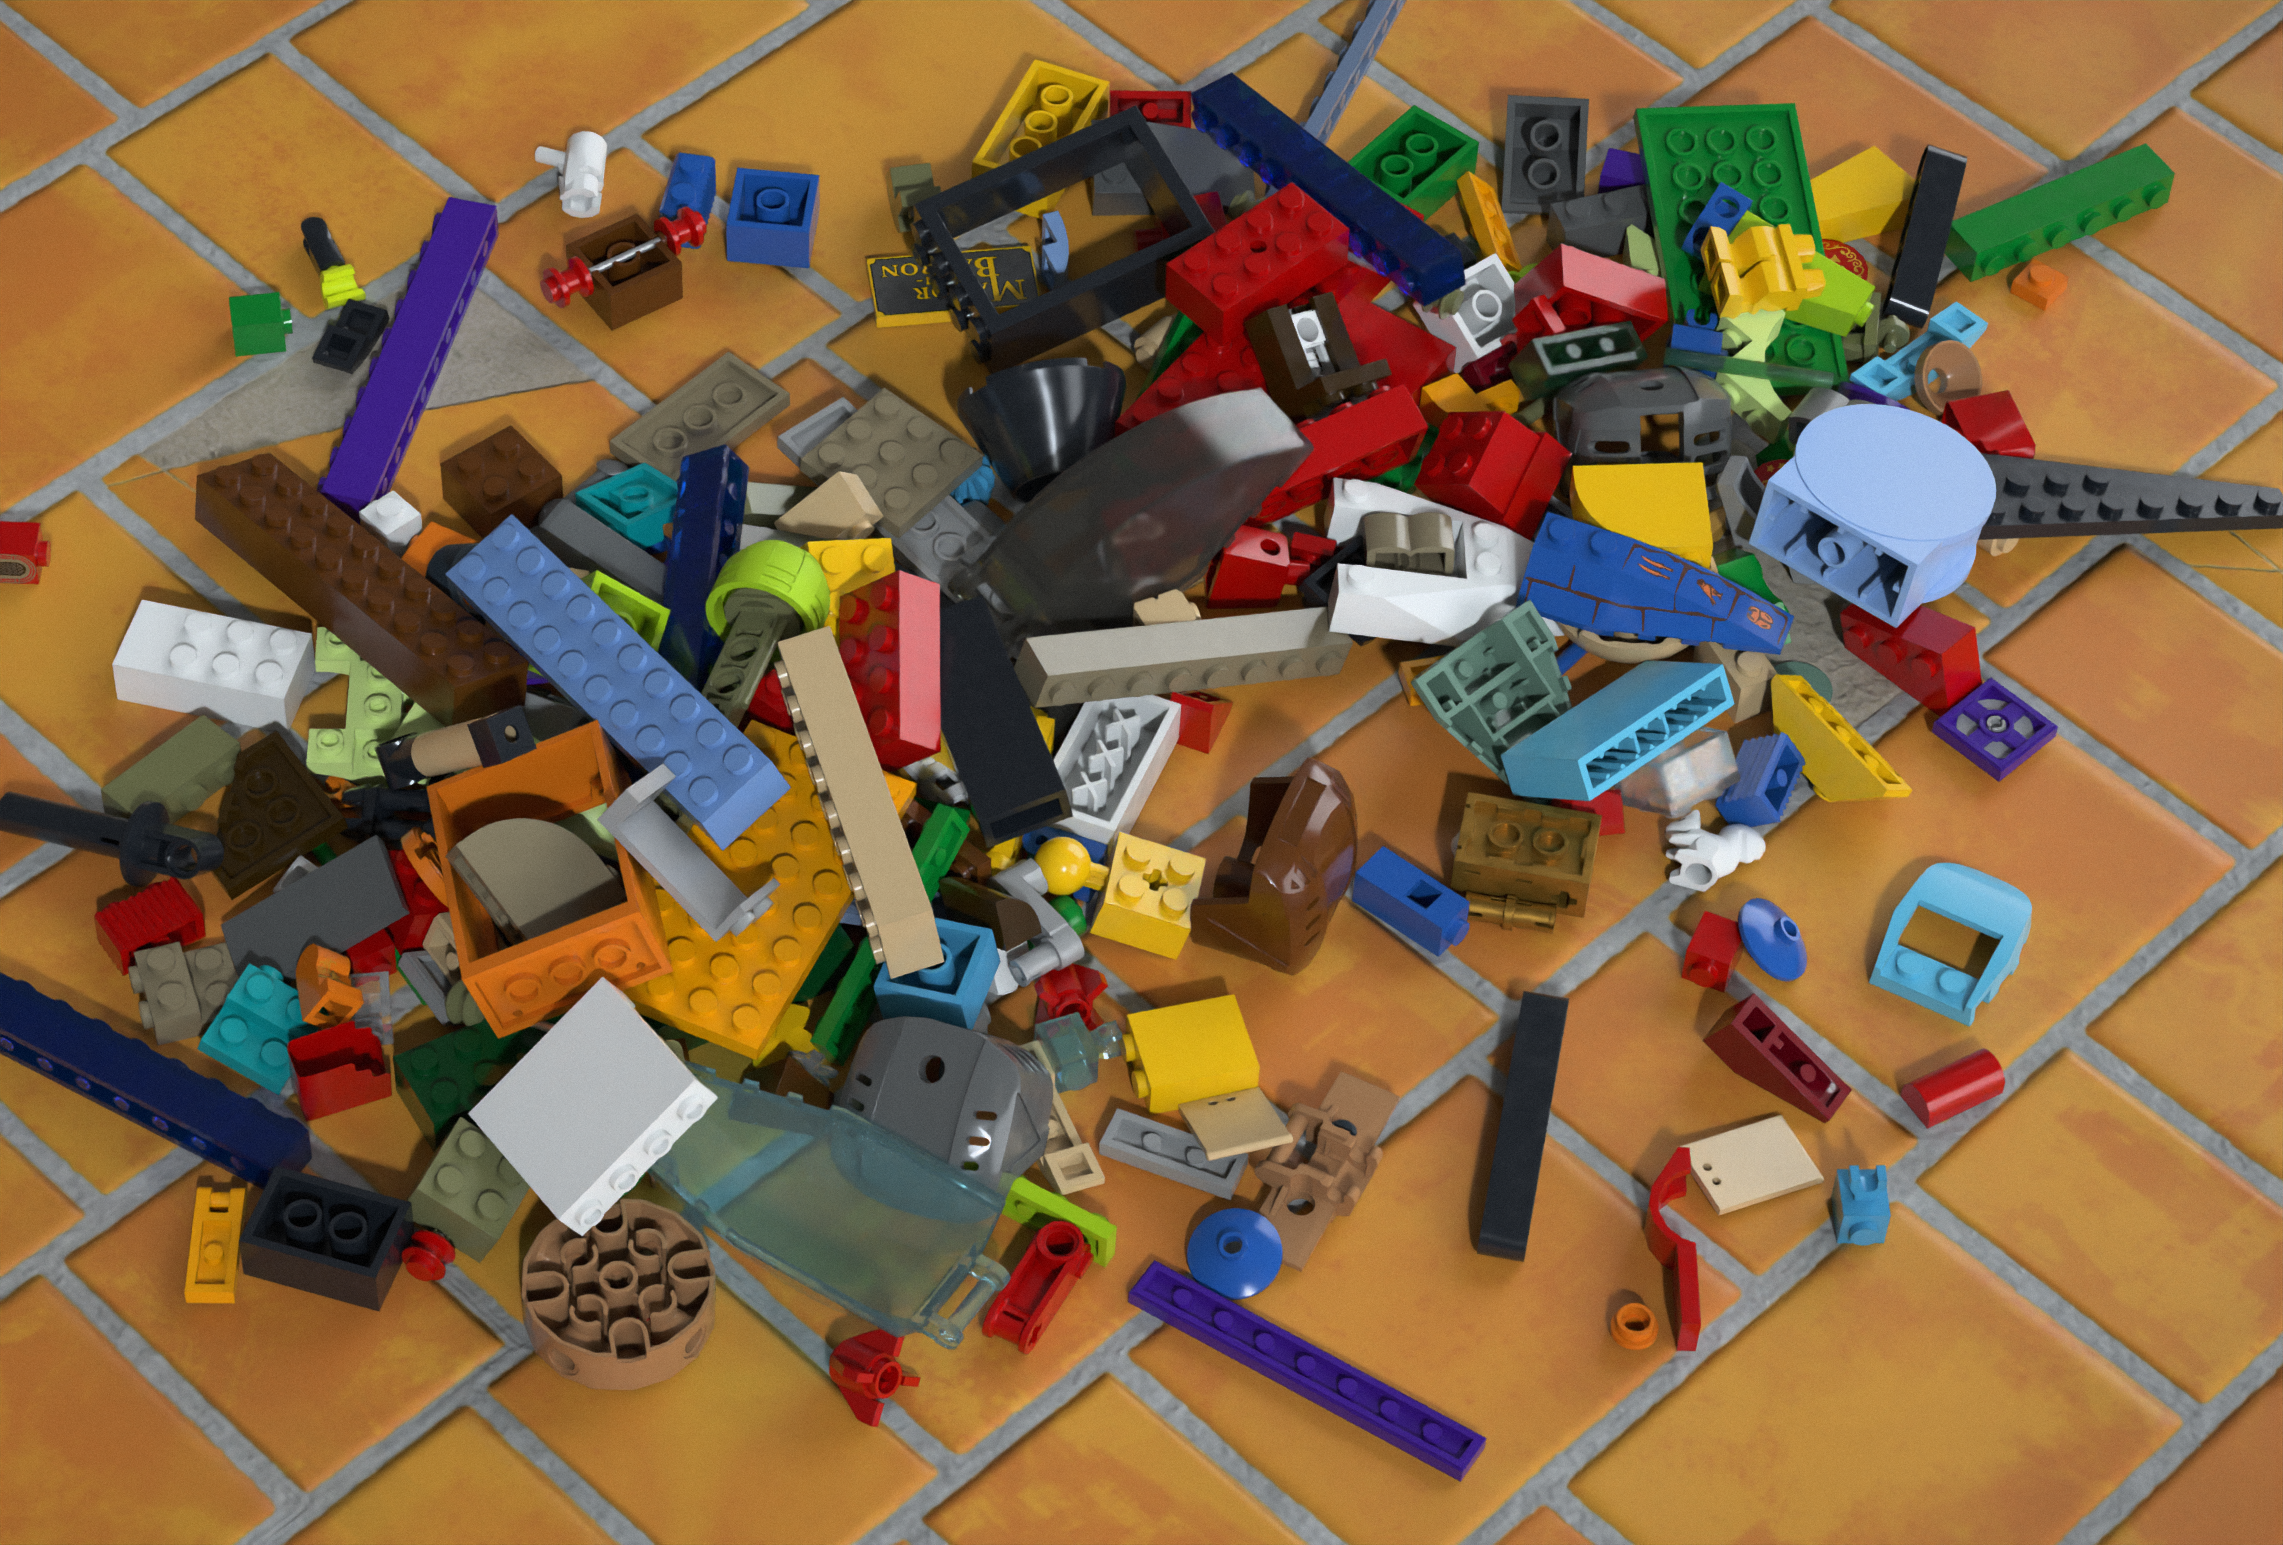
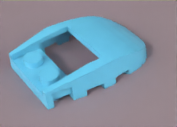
M1937 863L1930 866L1918 878L1895 908L1869 983L1970 1027L1974 1022L1976 1007L1981 1001L1989 1004L1999 992L2001 983L2009 974L2013 975L2019 964L2020 953L2023 944H2026L2031 928L2032 904L2029 898L2009 883L1971 867L1955 863ZM1918 906L2000 940L1980 979L1898 944L1901 934Z

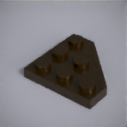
M277 730L237 755L233 768L235 772L230 792L225 794L217 820L219 829L216 837L223 845L224 858L220 867L211 873L231 900L288 866L298 856H304L348 828L343 815Z

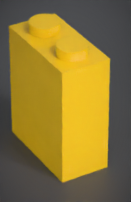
M1234 994L1127 1014L1126 1034L1119 1036L1120 1050L1123 1060L1125 1062H1132L1134 1071L1131 1073L1133 1090L1137 1099L1144 1098L1149 1115L1179 1110L1178 1104L1258 1087L1260 1066Z

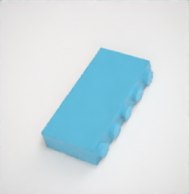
M1649 660L1642 662L1501 754L1512 794L1514 796L1591 801L1735 705L1723 664Z

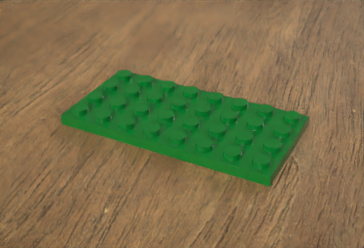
M1795 103L1636 108L1633 120L1662 278L1665 279L1666 300L1671 329L1673 324L1683 325L1688 310L1695 309L1694 320L1700 325H1706L1710 314L1716 313L1718 321L1714 331L1717 330L1720 318L1714 297L1698 290L1705 272V265L1682 251L1681 248L1689 231L1720 182L1753 200L1750 212L1776 228L1781 224H1790L1793 234L1812 235L1815 251L1825 256ZM1723 199L1724 202L1738 209L1734 202ZM1784 318L1778 337L1765 350L1767 375L1777 396L1808 394L1812 388L1816 387L1827 388L1837 392L1840 381L1850 383L1841 335ZM1728 353L1727 361L1735 355Z

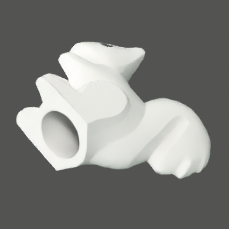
M1693 810L1691 814L1671 822L1665 829L1666 839L1677 847L1668 849L1666 857L1681 863V867L1670 873V883L1705 892L1714 885L1719 878L1731 874L1739 862L1748 864L1754 860H1760L1766 849L1765 841L1761 834L1744 824L1739 823L1725 826L1718 835L1702 830L1700 828L1701 817L1699 810Z

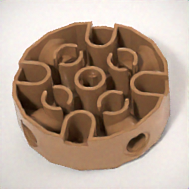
M619 1199L620 1204H614L604 1214L602 1220L591 1227L583 1236L558 1219H555L539 1232L523 1259L521 1295L523 1324L535 1353L561 1377L583 1384L591 1389L636 1390L670 1379L699 1356L715 1324V1267L711 1261L710 1251L703 1235L674 1210L643 1199Z

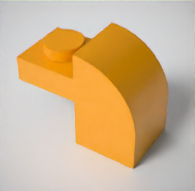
M1455 373L1422 387L1419 410L1427 423L1438 428L1447 418L1449 412L1505 411L1511 415L1518 411L1520 389L1510 379L1475 394L1461 376Z

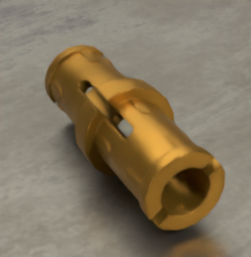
M1469 891L1466 893L1465 899L1470 902L1467 920L1502 925L1503 930L1512 931V927L1553 934L1557 905L1517 900L1516 895L1510 894L1507 895V898Z

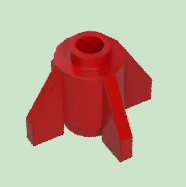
M1072 963L1060 971L1053 969L1036 980L1034 987L1040 1000L1034 1034L1042 1046L1045 1047L1060 1033L1058 1025L1065 1029H1075L1085 1025L1088 1030L1101 1038L1108 1033L1104 1021L1093 1008V1000L1108 987L1104 974L1098 970Z
M883 1327L843 1340L832 1351L829 1359L831 1380L837 1384L857 1420L872 1427H878L885 1404L876 1399H885L892 1396L899 1385L918 1387L921 1379L912 1373L902 1370L900 1364L896 1362L895 1357H899L905 1333L892 1327Z

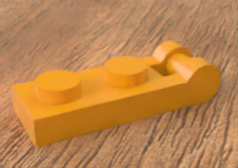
M197 1187L184 1290L186 1303L235 1304L241 1254L239 1239L243 1233L244 1218L247 1212L246 1187H231L230 1192H214L213 1187ZM213 1211H228V1213H216Z

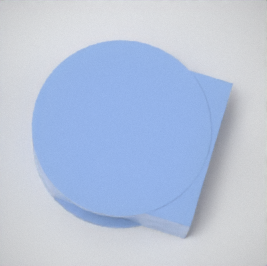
M1857 404L1835 408L1809 422L1798 438L1793 458L1768 480L1749 544L1897 628L1920 604L1945 597L1955 591L1967 579L1976 556V544L1979 535L1991 514L1996 499L1995 479L1987 461L1974 445L1957 431L1931 417L1904 408L1878 404Z

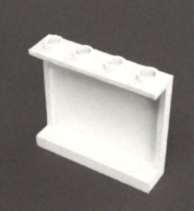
M603 976L468 1113L556 1218L581 1236L591 1227L598 1224L604 1214L625 1192L631 1190L639 1178L660 1157L664 1156L671 1149L673 1143L694 1122L701 1119L706 1110L718 1099L715 1093L699 1082L634 1009L636 1005L629 997Z

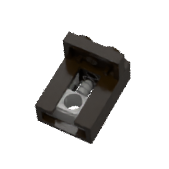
M1333 292L1314 296L1308 299L1309 303L1289 310L1287 304L1267 309L1244 322L1285 434L1291 433V430L1304 420L1312 418L1316 422L1328 417L1329 413L1341 404L1351 402L1355 405L1367 400V396L1378 389L1377 382L1392 375L1386 358L1360 366Z

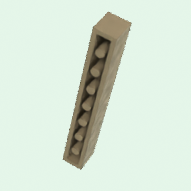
M1328 607L1029 637L1025 638L1014 670L1035 708L1336 675L1340 673L1353 642L1346 633L1329 632Z

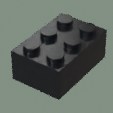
M275 1166L239 1239L243 1274L380 1311L403 1262L402 1252L405 1248L410 1247L412 1243L411 1238L414 1234L412 1203Z

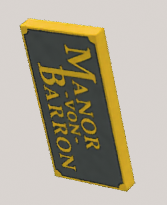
M1031 246L961 251L998 314L1040 296ZM913 255L867 259V274L877 328L953 322L949 312L951 309L945 298L940 300L937 297L930 281L932 275L926 266L921 268L917 264Z

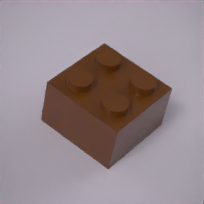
M511 425L440 464L443 499L483 539L511 514L529 530L538 525V515L547 502L553 499H563L562 475Z

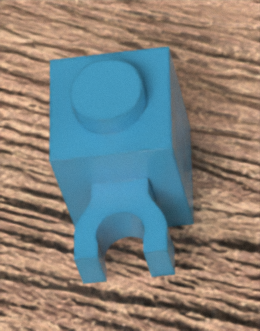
M1849 1165V1169H1837L1831 1194L1837 1243H1854L1860 1246L1884 1243L1891 1217L1885 1165H1876L1875 1169H1859V1165Z

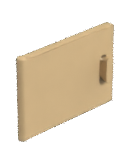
M1260 1087L1178 1104L1181 1117L1208 1161L1293 1142L1292 1134L1288 1132Z
M1782 1115L1679 1146L1690 1147V1173L1718 1216L1803 1188L1821 1184L1824 1181V1177Z

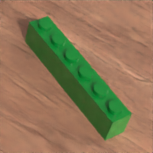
M2145 143L1953 220L1944 254L1970 282L1985 276H1992L2002 269L2020 262H2027L2034 256L2052 249L2061 248L2066 243L2086 235H2093L2103 228L2118 222H2125L2131 217L2150 209L2161 207L2168 202L2175 173Z

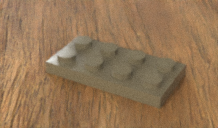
M727 352L609 441L610 453L631 468L645 462L684 487L790 406V393L730 352Z

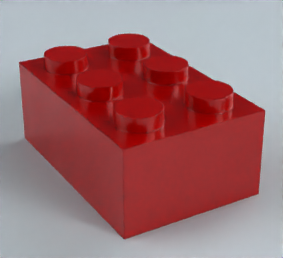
M1560 244L1514 284L1515 316L1532 298L1545 294L1566 328L1556 339L1557 341L1618 361L1622 360L1668 321L1664 278L1614 262L1608 258H1602L1578 250L1573 246Z

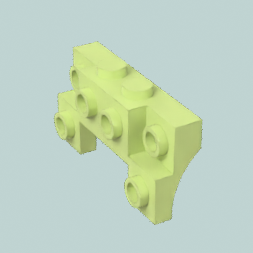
M318 627L315 652L316 672H333L349 675L346 728L309 729L307 770L310 774L340 777L360 785L369 783L371 786L382 783L389 788L374 747L392 739L408 714L406 713V705H414V701L328 629Z

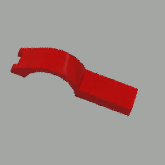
M1678 1147L1652 1185L1643 1230L1650 1252L1661 1265L1672 1271L1676 1351H1696L1701 1328L1697 1250L1695 1242L1681 1238L1666 1225L1659 1210L1671 1200L1686 1196V1175L1691 1172L1690 1147Z

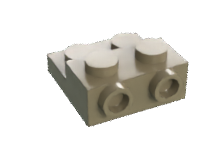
M180 942L134 952L135 965L128 967L133 993H143L145 1000L138 1002L144 1030L153 1028L158 1046L204 1035L222 1009L228 994L238 981L226 942L187 952H182Z

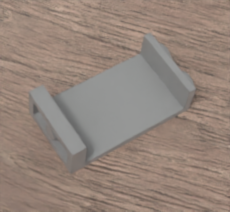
M661 764L628 787L597 820L715 942L730 931L737 937L774 904L769 896L781 884L773 878L747 898L654 802L655 798L676 778L664 764Z

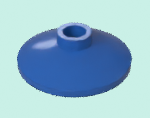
M1754 898L1743 904L1738 915V927L1742 941L1753 960L1767 974L1780 981L1790 982L1802 976L1807 966V952L1796 923L1781 908L1768 900Z
M1241 1208L1221 1210L1204 1219L1194 1230L1187 1248L1188 1266L1194 1280L1228 1300L1246 1299L1265 1290L1276 1278L1283 1259L1281 1239L1275 1227L1264 1216ZM1230 1242H1239L1242 1245L1241 1250L1234 1254L1227 1253L1225 1247Z

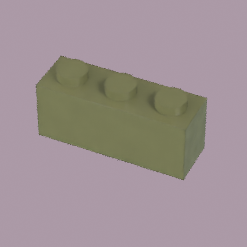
M204 714L101 789L104 813L130 819L135 809L143 802L155 801L164 805L169 815L170 824H174L190 811L198 809L207 798L222 787L233 783L235 777L233 768L237 755L241 752L240 743Z

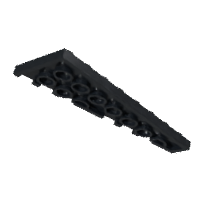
M1981 453L1995 479L1996 499L1991 514L1982 527L1978 540L2283 528V494L2278 488Z

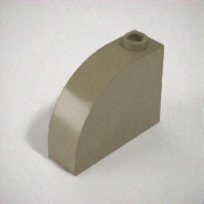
M514 818L491 823L457 843L445 856L512 946L617 906L626 897V892L623 889V880L613 867L605 866L593 849L572 832L542 820Z

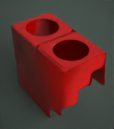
M2009 390L1946 402L1941 423L1965 437L1980 453L2034 459L2036 444Z
M349 1021L288 1042L287 1050L291 1085L306 1122L392 1096L391 1074L386 1073L381 1043L378 1037L372 1034V1028L364 1027L357 1029L355 1028V1022Z

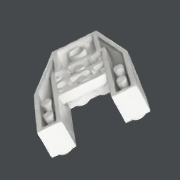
M1333 478L1324 514L1325 538L1336 540L1337 546L1346 547L1358 536L1361 535L1363 537L1364 517L1369 515L1396 513L1409 517L1418 513L1436 512L1451 517L1455 552L1453 574L1450 576L1337 563L1328 599L1329 632L1458 647L1516 608L1517 598L1534 543L1505 526L1378 483L1365 482L1358 479ZM1543 618L1554 637L1565 635L1555 621Z

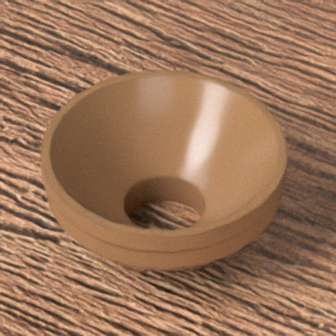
M1947 340L1927 347L1917 360L1914 374L1915 388L1921 402L1930 412L1943 416L1947 401L1980 395L1982 390L1980 365L1973 352L1959 341ZM1932 369L1938 373L1941 380V386L1937 393H1934L1928 385V374Z

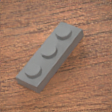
M1117 1108L1099 1144L1100 1155L1231 1200L1247 1168L1249 1154L1243 1153L1208 1161L1193 1134Z

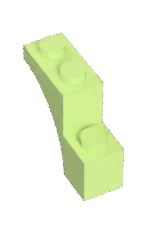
M1760 309L1754 315L1748 312L1741 313L1735 319L1721 317L1716 332L1723 333L1722 348L1735 356L1719 368L1715 381L1731 397V409L1748 423L1752 431L1762 435L1774 445L1785 435L1789 424V416L1793 412L1780 400L1769 381L1765 366V350L1778 337L1786 312L1783 310L1766 311Z

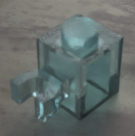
M1079 1012L1035 1024L1034 1041H1039L1055 1073V1087L1058 1093L1068 1090H1080L1089 1084L1097 1082L1099 1059H1111L1121 1056V1049L1117 1041L1122 1040V1033L1116 1020L1102 1024L1091 1032H1088Z

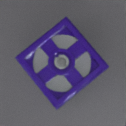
M1990 677L1938 718L1933 724L1932 733L2000 782L2056 737L2058 726Z

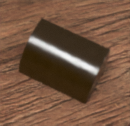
M953 876L939 880L947 920L992 929L998 949L1007 952L1042 933L1039 918L1028 903L962 877Z

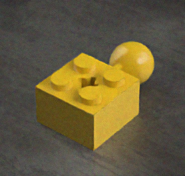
M1119 832L1105 865L1091 862L1086 848L1077 840L1069 837L1052 838L1040 846L1035 854L1034 861L1040 866L1047 880L1048 892L1055 895H1069L1077 892L1083 886L1099 891L1090 929L1091 934L1177 960L1191 931L1190 905L1193 899H1197L1199 896L1206 858L1123 832Z

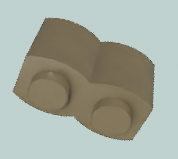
M1425 512L1409 517L1396 513H1377L1364 517L1363 547L1365 566L1439 576H1450L1453 574L1455 550L1450 516L1436 512Z

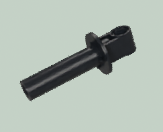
M12 791L4 794L0 800V831L117 858L120 861L123 879L131 886L144 887L158 873L183 880L215 871L223 862V845L214 834L170 824L168 812L164 805L159 802H143L135 809L130 819ZM192 848L195 850L197 854V863L194 861L192 857Z

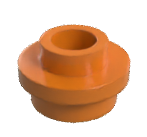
M1630 1303L1623 1306L1613 1315L1610 1324V1333L1615 1342L1630 1350H1641L1651 1346L1655 1342L1659 1330L1658 1321L1653 1312L1645 1305ZM1633 1327L1639 1329L1640 1331H1632L1628 1328Z

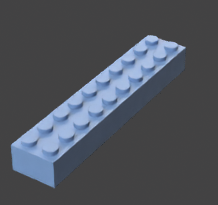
M512 514L445 574L464 599L590 722L599 721L609 741L645 776L661 764H664L676 778L662 792L722 851L791 789L773 762Z

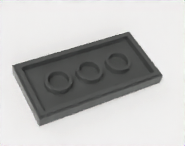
M375 835L221 924V928L238 978H240L249 963L257 968L262 965H268L277 969L284 978L283 983L288 984L296 979L298 960L309 945L316 944L340 954L408 915L410 912L385 843Z

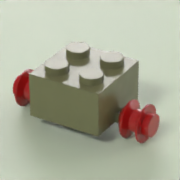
M462 1117L457 1120L441 1141L405 1200L412 1203L413 1221L428 1230L416 1231L411 1238L414 1247H407L402 1252V1260L406 1265L407 1271L414 1278L421 1281L441 1280L446 1274L444 1264L452 1263L456 1257L452 1246L480 1263L498 1242L530 1188L528 1183L481 1128H477Z

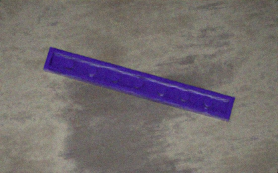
M1155 1260L1129 1292L1128 1303L1460 1482L1485 1448L1487 1438Z

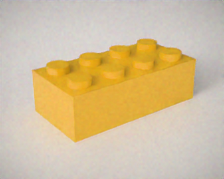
M1034 59L973 159L972 178L1091 126V120H1104L1108 118L1110 82ZM1066 188L1015 211L1043 220V214L1054 210Z

